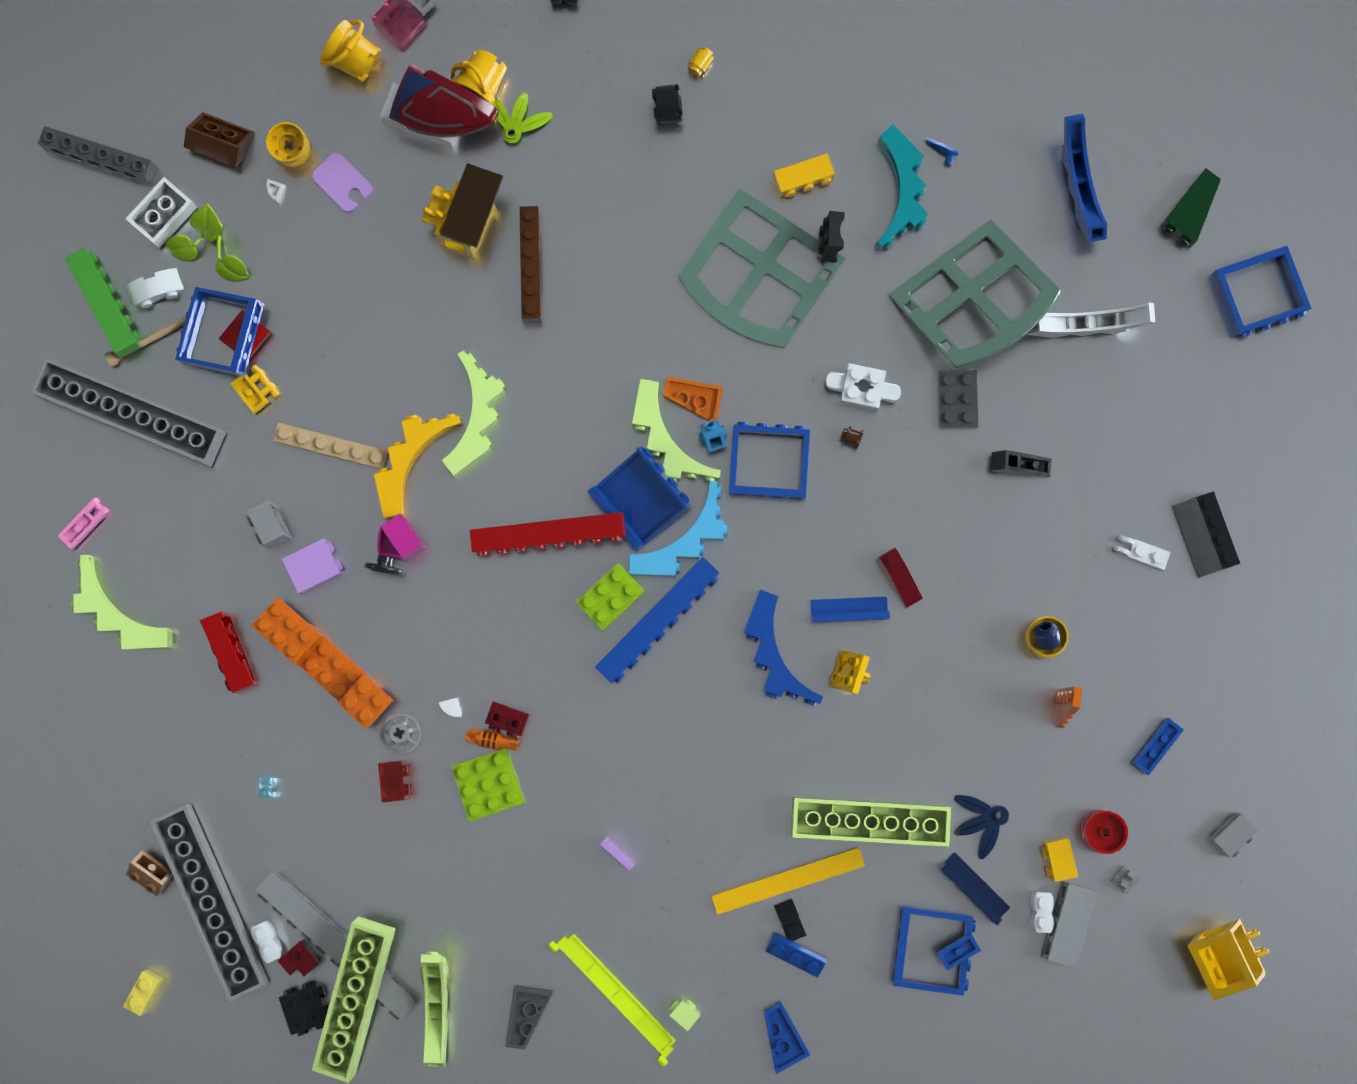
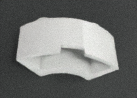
M177 268L158 271L154 273V277L146 280L141 277L126 285L132 306L148 308L156 301L165 298H176L177 294L184 289Z

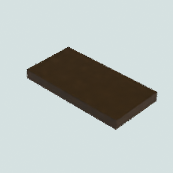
M467 163L440 235L477 248L504 178L503 175Z

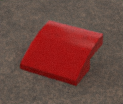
M244 310L240 311L218 338L233 351H235L244 319ZM261 323L258 325L250 358L271 333Z

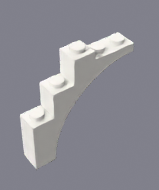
M1154 303L1096 312L1046 313L1025 335L1058 338L1066 335L1117 334L1129 331L1130 328L1155 323Z

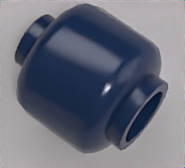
M1044 621L1039 623L1034 629V639L1039 649L1051 651L1059 646L1061 637L1057 625Z

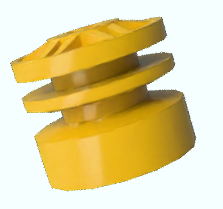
M290 122L278 123L267 134L266 147L270 155L282 166L296 168L308 160L311 153V143L306 134L296 124ZM289 144L292 145V147H293L292 150H290V149L288 148V145H289Z
M1051 616L1038 618L1028 627L1025 633L1027 650L1039 659L1056 657L1066 648L1069 639V633L1065 624ZM1044 621L1057 625L1061 637L1059 646L1051 651L1039 649L1034 639V629L1039 623Z

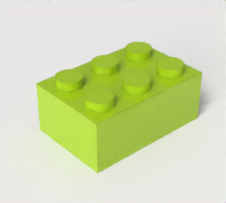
M617 563L576 603L604 631L638 600L645 591Z

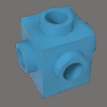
M718 419L700 425L701 433H698L701 444H706L708 452L727 447L725 441L727 432L725 426H721Z

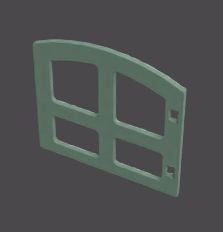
M739 188L678 277L693 299L710 316L725 327L751 340L785 348L846 258L837 253L838 260L836 263L826 262L813 282H806L779 264L776 259L791 238H794L820 256L822 254H819V244L822 242ZM744 207L749 208L779 229V232L764 252H761L729 230ZM720 243L754 265L753 270L727 306L719 302L697 276ZM826 269L831 273L824 281L820 276ZM765 275L772 276L801 296L800 301L790 316L778 330L751 322L739 315ZM794 317L798 321L791 329L787 324Z
M990 220L891 292L889 296L954 367L960 368L987 359L1021 339L1049 311L1060 294V289ZM984 239H989L1004 256L976 277L969 278L955 261ZM1013 267H1017L1040 291L1031 306L1015 322L1010 321L982 292L984 288ZM939 272H944L959 289L931 310L923 311L909 295ZM972 301L1001 332L979 344L959 349L937 326V323L965 302ZM910 303L916 308L912 312L906 307ZM946 341L951 346L948 351L941 345Z

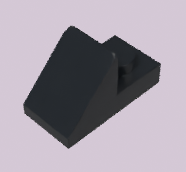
M792 898L774 905L788 940L795 941L807 936Z

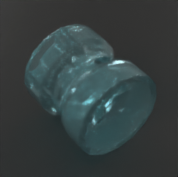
M258 777V784L261 789L257 790V797L276 798L277 791L273 788L277 785L278 778Z

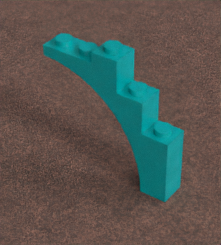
M894 124L881 134L878 139V143L883 147L893 164L898 182V203L894 218L885 233L875 244L880 251L884 247L886 249L895 242L893 239L897 235L902 236L908 230V227L912 231L915 228L920 229L927 222L926 218L928 216V213L916 201L925 194L926 184L915 173L923 165L924 155Z

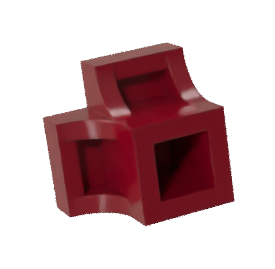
M305 939L299 941L278 960L279 964L290 976L298 970L303 977L320 963L315 956L316 952Z

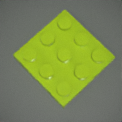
M504 748L451 766L469 822L525 803L507 749Z

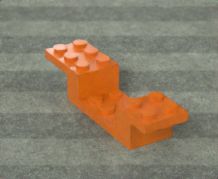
M279 597L251 625L294 665H299L339 701L338 704L365 729H368L393 701L377 682Z

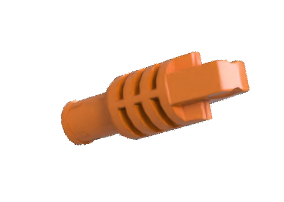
M484 729L467 730L465 741L495 750L505 748L518 751L519 746L512 745V743L520 744V739L505 737L502 733Z

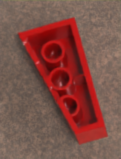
M221 611L199 620L208 638L211 650L217 658L219 670L226 678L225 685L228 691L237 694L258 685L230 614Z

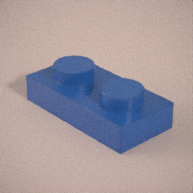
M968 933L938 951L937 955L948 971L980 952L981 949L973 935Z

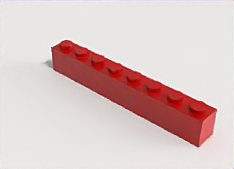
M623 512L469 530L472 553L478 552V556L489 555V551L495 550L497 554L508 553V549L515 548V552L527 551V547L534 546V550L545 549L548 544H553V548L563 547L565 542H572V545L584 544L583 540L599 543L603 542L602 538L609 537L610 541L622 540L621 536H626Z

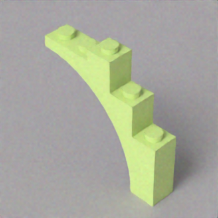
M464 350L457 355L464 364L471 382L472 412L462 439L454 450L442 460L455 478L492 451L489 447L492 443L485 435L483 437L481 435L498 423L496 418L498 413L492 406L490 408L488 406L505 394L503 390L505 385L500 378L495 379L492 375L486 380L485 378L488 375L482 368L478 369L474 363L477 362L470 352L466 354Z
M640 379L632 426L636 427V430L643 432L650 429L647 448L654 457L665 455L664 473L668 478L672 477L675 481L681 480V474H685V477L690 479H696V476L703 477L704 481L707 482L719 480L721 470L707 467L690 458L674 443L666 431L659 411V382Z
M80 555L78 570L81 571V579L78 580V588L81 593L73 594V599H71V609L74 610V613L97 614L94 624L98 632L121 631V635L118 636V644L121 646V650L172 648V629L142 625L117 610L100 587L95 572L93 556Z
M427 952V954H421L425 991L423 1063L425 1067L445 1068L448 1018L446 1016L448 963L446 958H443L439 953Z

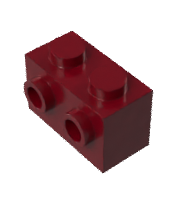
M492 701L485 724L489 725L488 729L499 732L500 729L507 731V736L517 739L518 735L523 736L530 714Z

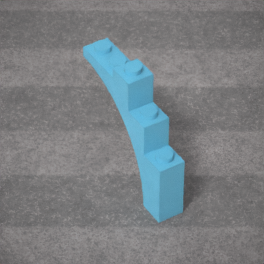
M710 481L709 492L703 511L692 528L684 536L663 549L651 553L630 555V575L676 577V573H680V561H676V558L699 559V554H703L704 543H700V540L723 541V536H727V525H724V520L716 519V517H720V505H717V498H721V486H717V481Z

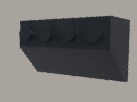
M1214 491L1172 506L1198 578L1241 564Z

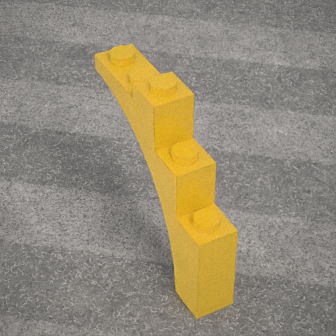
M449 414L444 416L445 419L437 420V418L426 420V423L423 424L421 417L411 415L402 421L406 443L403 444V441L392 443L391 447H388L392 470L383 468L374 474L383 518L386 521L391 520L399 513L405 516L403 505L404 486L414 460L424 447L436 437L449 430L463 426L460 416Z

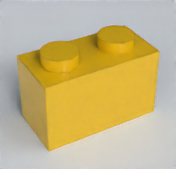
M1061 838L1043 842L1044 847L1041 850L1043 858L1047 859L1048 862L1046 867L1048 878L1058 882L1078 877L1070 839Z

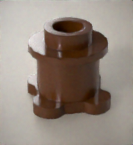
M849 426L848 429L844 428L840 439H843V444H851L854 446V449H857L864 430L859 432L851 429V426Z

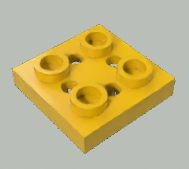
M840 650L829 686L858 694L861 683L867 684L870 681L864 678V676L871 677L870 673L865 672L870 657Z

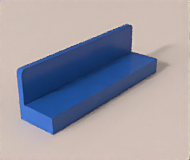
M887 597L810 601L811 623L890 619Z

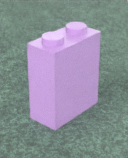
M323 538L282 559L298 594H305L343 575L341 571L344 569L339 558L335 559L333 554L335 549L331 541L327 542Z

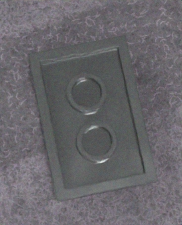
M977 370L939 371V428H978Z

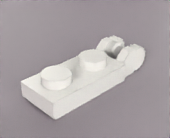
M1119 535L1118 540L1130 544L1131 547L1127 550L1123 547L1115 546V552L1156 569L1165 570L1171 552Z

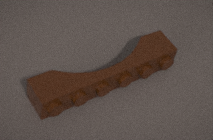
M520 206L521 317L523 323H542L539 206Z

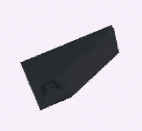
M1009 450L992 452L991 471L1050 477L1052 458Z

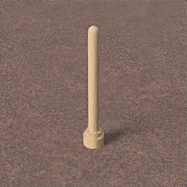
M186 317L138 341L140 347L142 348L183 327ZM114 351L104 354L111 367L119 364L118 362L121 361Z

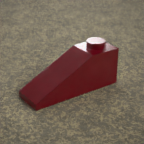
M896 547L877 558V561L906 608L923 599Z

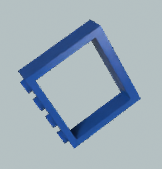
M1288 246L1231 264L1212 273L1235 337L1240 335L1248 337L1254 334L1253 331L1260 329V332L1272 328V324L1277 323L1278 326L1285 324L1292 317L1300 319L1307 316L1306 312L1312 309ZM1281 258L1300 307L1244 326L1225 277Z
M195 287L193 296H191L189 310L186 313L184 329L181 331L179 347L176 349L175 360L186 365L244 377L264 304L254 298ZM207 298L247 306L230 367L191 359Z
M737 422V425L734 424L729 495L805 500L810 430L806 429L805 426L787 428V425L777 424L775 427H768V424L757 423L756 426H750L748 422ZM739 432L803 436L800 490L736 486Z
M901 905L891 984L898 987L964 996V991L968 990L969 980L966 979L967 971L970 972L971 960L969 959L960 963L957 988L902 980L910 914L964 921V936L975 932L976 920H973L971 915Z

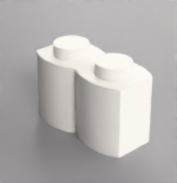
M1033 891L1030 898L1033 910L1030 917L1031 928L1037 933H1051L1054 926L1051 914L1054 907L1053 896L1047 891Z
M267 920L252 927L253 939L260 945V954L266 963L281 958L285 954L284 945L277 938V930L272 921Z

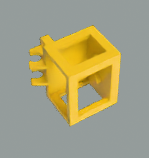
M455 182L452 191L435 185L434 190L431 189L430 192L431 199L428 207L423 209L424 214L421 221L436 227L434 234L439 245L475 258L494 212L495 204H493L478 247L475 248L440 235L459 182Z
M1240 919L1198 933L1187 945L1213 1000L1256 987L1266 974L1259 957L1270 952L1264 947L1254 949L1250 939L1261 935L1259 930L1256 931V929L1245 931Z

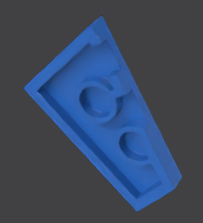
M781 1002L764 1011L775 1073L778 1074L808 1057L810 1053Z

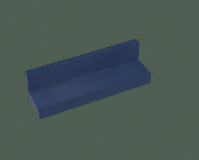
M953 853L938 869L993 924L998 925L1002 921L1001 917L1010 909V906L956 853Z

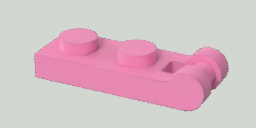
M97 498L91 500L58 535L70 549L73 550L110 513V510L107 507H103L100 504L101 501ZM94 509L98 512L95 516L91 514Z

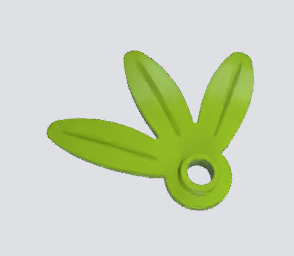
M526 92L522 93L516 100L511 118H509L502 102L495 97L494 107L499 110L497 120L504 127L502 135L508 143H516L520 140L521 133L532 131L546 124L553 117L552 113H538L522 122L528 105V94ZM509 131H515V135L509 136Z

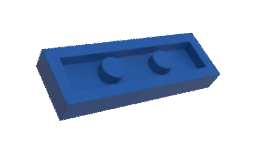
M1166 718L1132 764L1146 775H1150L1184 729L1170 718Z
M776 933L772 936L765 950L767 953L817 978L827 962L826 958Z

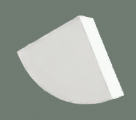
M267 179V192L271 199L279 204L286 186Z
M458 698L439 702L441 709L446 714L453 717L463 716Z

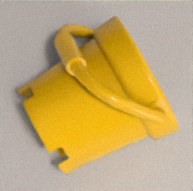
M343 20L334 29L326 42L320 56V66H333L363 82L369 76L365 72L372 71L380 57L381 49L361 35L364 28L362 21L351 20L348 22ZM353 25H359L358 31L354 30Z
M478 50L477 53L476 51L473 52L468 61L454 64L450 72V80L494 106L495 95L507 71V67L503 62L499 65L495 61L497 57L494 54ZM461 70L460 73L457 76H455V72Z

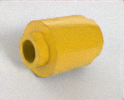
M706 47L698 48L688 63V70L696 76L704 74L714 59L712 51Z

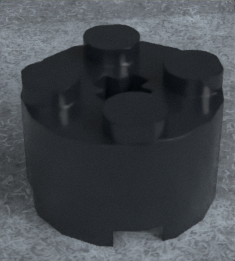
M679 84L656 86V89H652V98L655 104H657V107L654 108V117L660 124L683 122L682 116H679L683 115L681 96L678 93V90H680Z

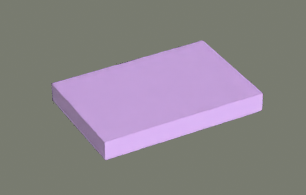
M606 837L600 843V846L627 871L634 867L635 862L610 839Z

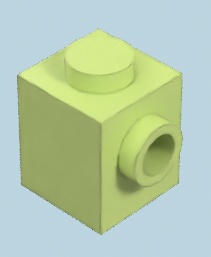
M683 998L680 1001L676 1000L669 1008L671 1010L669 1016L687 1031L700 1017V1013L695 1010L697 1006L689 999L685 1001Z

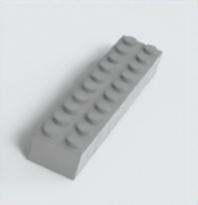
M46 357L30 393L209 467H212L226 435V432L220 428Z
M184 805L149 821L228 1002L268 984L269 980L192 805Z

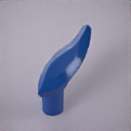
M926 139L929 144L946 153L945 163L952 165L954 156H958L959 153L955 149L936 140Z

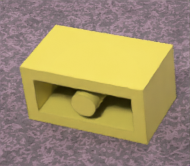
M150 969L142 971L123 1007L139 1016L145 1014L165 978Z

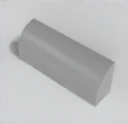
M1062 881L1053 912V930L1047 934L1041 957L1077 968L1098 892Z

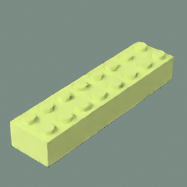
M793 797L791 837L949 847L951 807Z
M360 916L351 923L312 1071L347 1083L356 1075L396 928Z

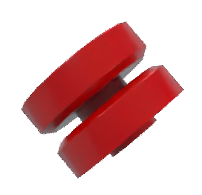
M1096 810L1089 813L1083 819L1080 827V836L1083 843L1090 850L1101 854H1113L1120 851L1126 844L1128 827L1125 820L1119 814L1106 810ZM1103 829L1106 830V834H1102Z

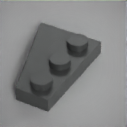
M514 986L505 1047L525 1050L553 992Z

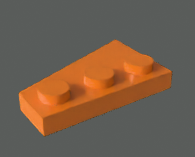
M666 377L663 396L709 421H714L718 417L723 387Z

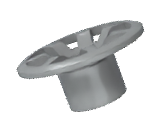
M396 713L389 716L383 722L380 730V739L383 746L389 752L396 755L409 754L419 746L422 739V728L418 720L412 715ZM399 716L405 717L402 724H398L394 718ZM408 719L413 720L417 727L408 728ZM391 720L393 724L391 729L384 730L386 724ZM418 730L419 736L416 742L410 737V733ZM384 734H388L391 738L388 745L384 740ZM406 741L415 744L411 749L405 751ZM395 743H399L401 751H395L390 747Z

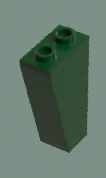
M1205 168L1162 222L1161 226L1164 227L1165 232L1175 235L1181 244L1191 248L1199 238L1221 179Z

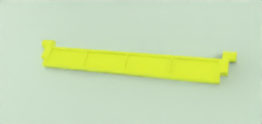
M574 934L569 939L564 936L557 944L552 941L547 947L553 953L560 948L661 1053L656 1061L664 1067L668 1063L666 1057L673 1051L671 1045L676 1040Z

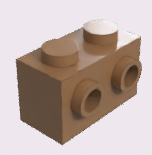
M143 850L130 862L126 872L130 880L139 883L147 892L153 893L157 897L170 883L173 875L168 867Z

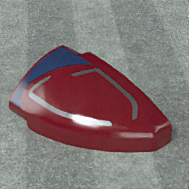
M410 64L398 87L389 118L406 126L408 130L419 134L435 137H457L476 133L491 127L499 115V110L446 77L432 70L426 71L414 64Z

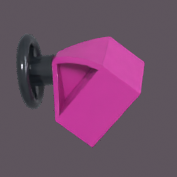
M400 513L380 526L377 539L378 562L377 564L365 563L364 567L366 569L401 575V569L392 567L393 559L408 562L426 549L406 518Z

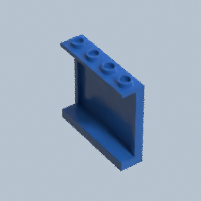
M643 446L638 447L637 451L598 485L593 486L587 491L605 514L624 513L626 536L624 537L635 551L646 545L691 506L689 497L684 492L678 490L676 481L672 477L668 478L664 473L665 468L659 462L656 463L652 458V452Z

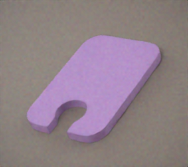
M340 153L331 154L312 174L314 181L345 212H352L359 206L355 201L349 199L348 195L351 190L358 189L365 199L371 195L373 190L371 184Z

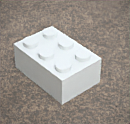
M163 177L127 216L126 220L160 249L197 206Z

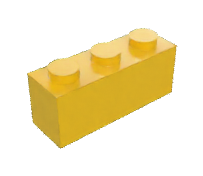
M827 153L776 170L773 173L780 197L785 196L786 198L794 196L800 190L804 192L809 191L818 184L822 186L832 182L835 176Z

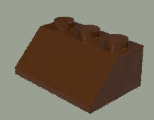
M202 112L186 127L184 148L194 153L208 156L210 159L221 161L228 166L237 167L246 155L254 136V131Z

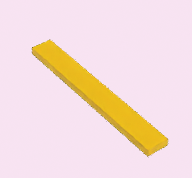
M857 847L711 895L718 915L864 867L865 863L860 848Z

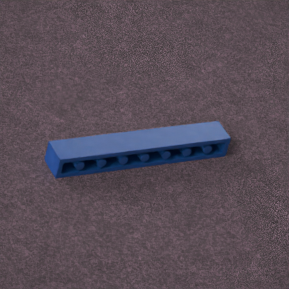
M702 557L595 668L611 684L614 681L618 683L625 676L623 672L627 668L631 670L638 663V656L641 653L646 655L652 648L650 644L654 640L658 642L665 635L663 631L668 626L672 628L679 621L677 617L681 613L685 615L692 608L690 603L694 599L699 600L706 593L704 589L708 585L712 587L719 580L717 577L719 572Z

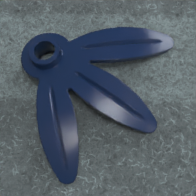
M956 795L954 800L958 804L983 816L967 821L958 827L954 833L957 836L970 835L988 827L982 838L978 857L984 859L995 846L1000 825H1004L1008 821L1009 812L1003 806L992 808L977 798ZM998 812L1003 814L1002 819L997 818Z

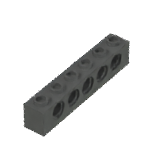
M44 126L38 144L46 151L151 184L157 168L152 160Z

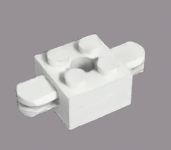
M849 363L846 374L830 372L825 380V385L829 390L842 392L841 405L877 412L880 401L894 403L901 396V389L898 385L884 382L886 371Z

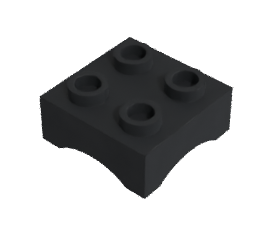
M829 211L827 217L823 219V225L819 229V237H822V243L819 244V254H822L821 261L836 263L838 260L837 253L844 248L840 227L845 218V212Z

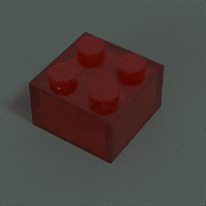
M407 760L378 763L382 803L410 799V795H413L412 783L408 781V776H411L410 764H407Z

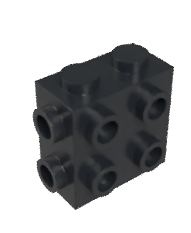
M312 980L302 984L301 989L295 990L293 987L284 990V995L278 997L291 1035L297 1033V1036H302L309 1033L308 1029L315 1027L316 1030L323 1028L329 1004H326L324 998L326 997L325 988L323 985L320 986L319 982L314 984Z

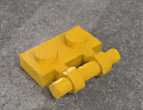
M254 365L250 369L254 375L249 377L245 373L244 377L239 376L230 385L250 410L256 414L270 403L265 396L271 394L275 399L280 393L276 390V385L267 379L263 369L260 370L257 365ZM257 381H260L264 386L261 391L255 385Z

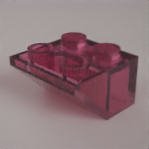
M387 0L371 18L374 26L402 50L427 23L408 0Z

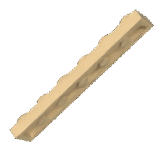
M278 423L273 439L277 443L378 469L386 467L389 456L387 450Z

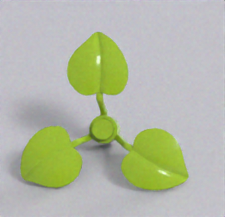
M209 204L195 211L190 217L191 226L197 232L202 233L194 243H191L187 236L176 235L171 237L165 244L167 251L174 257L183 261H191L197 256V250L194 247L204 237L208 241L217 240V260L219 262L215 265L216 272L221 277L231 281L245 280L250 276L244 263L239 258L232 255H226L221 258L220 241L222 237L220 233L223 225Z

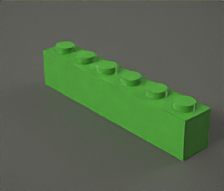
M84 247L67 256L65 260L115 354L121 359L140 349L141 347L138 343L140 338L135 330H131L130 325L132 323L127 315H123L121 310L124 308L118 298L115 300L113 296L115 291L110 283H106L104 278L107 276L101 267L98 268L96 264L98 259L93 251L89 252Z

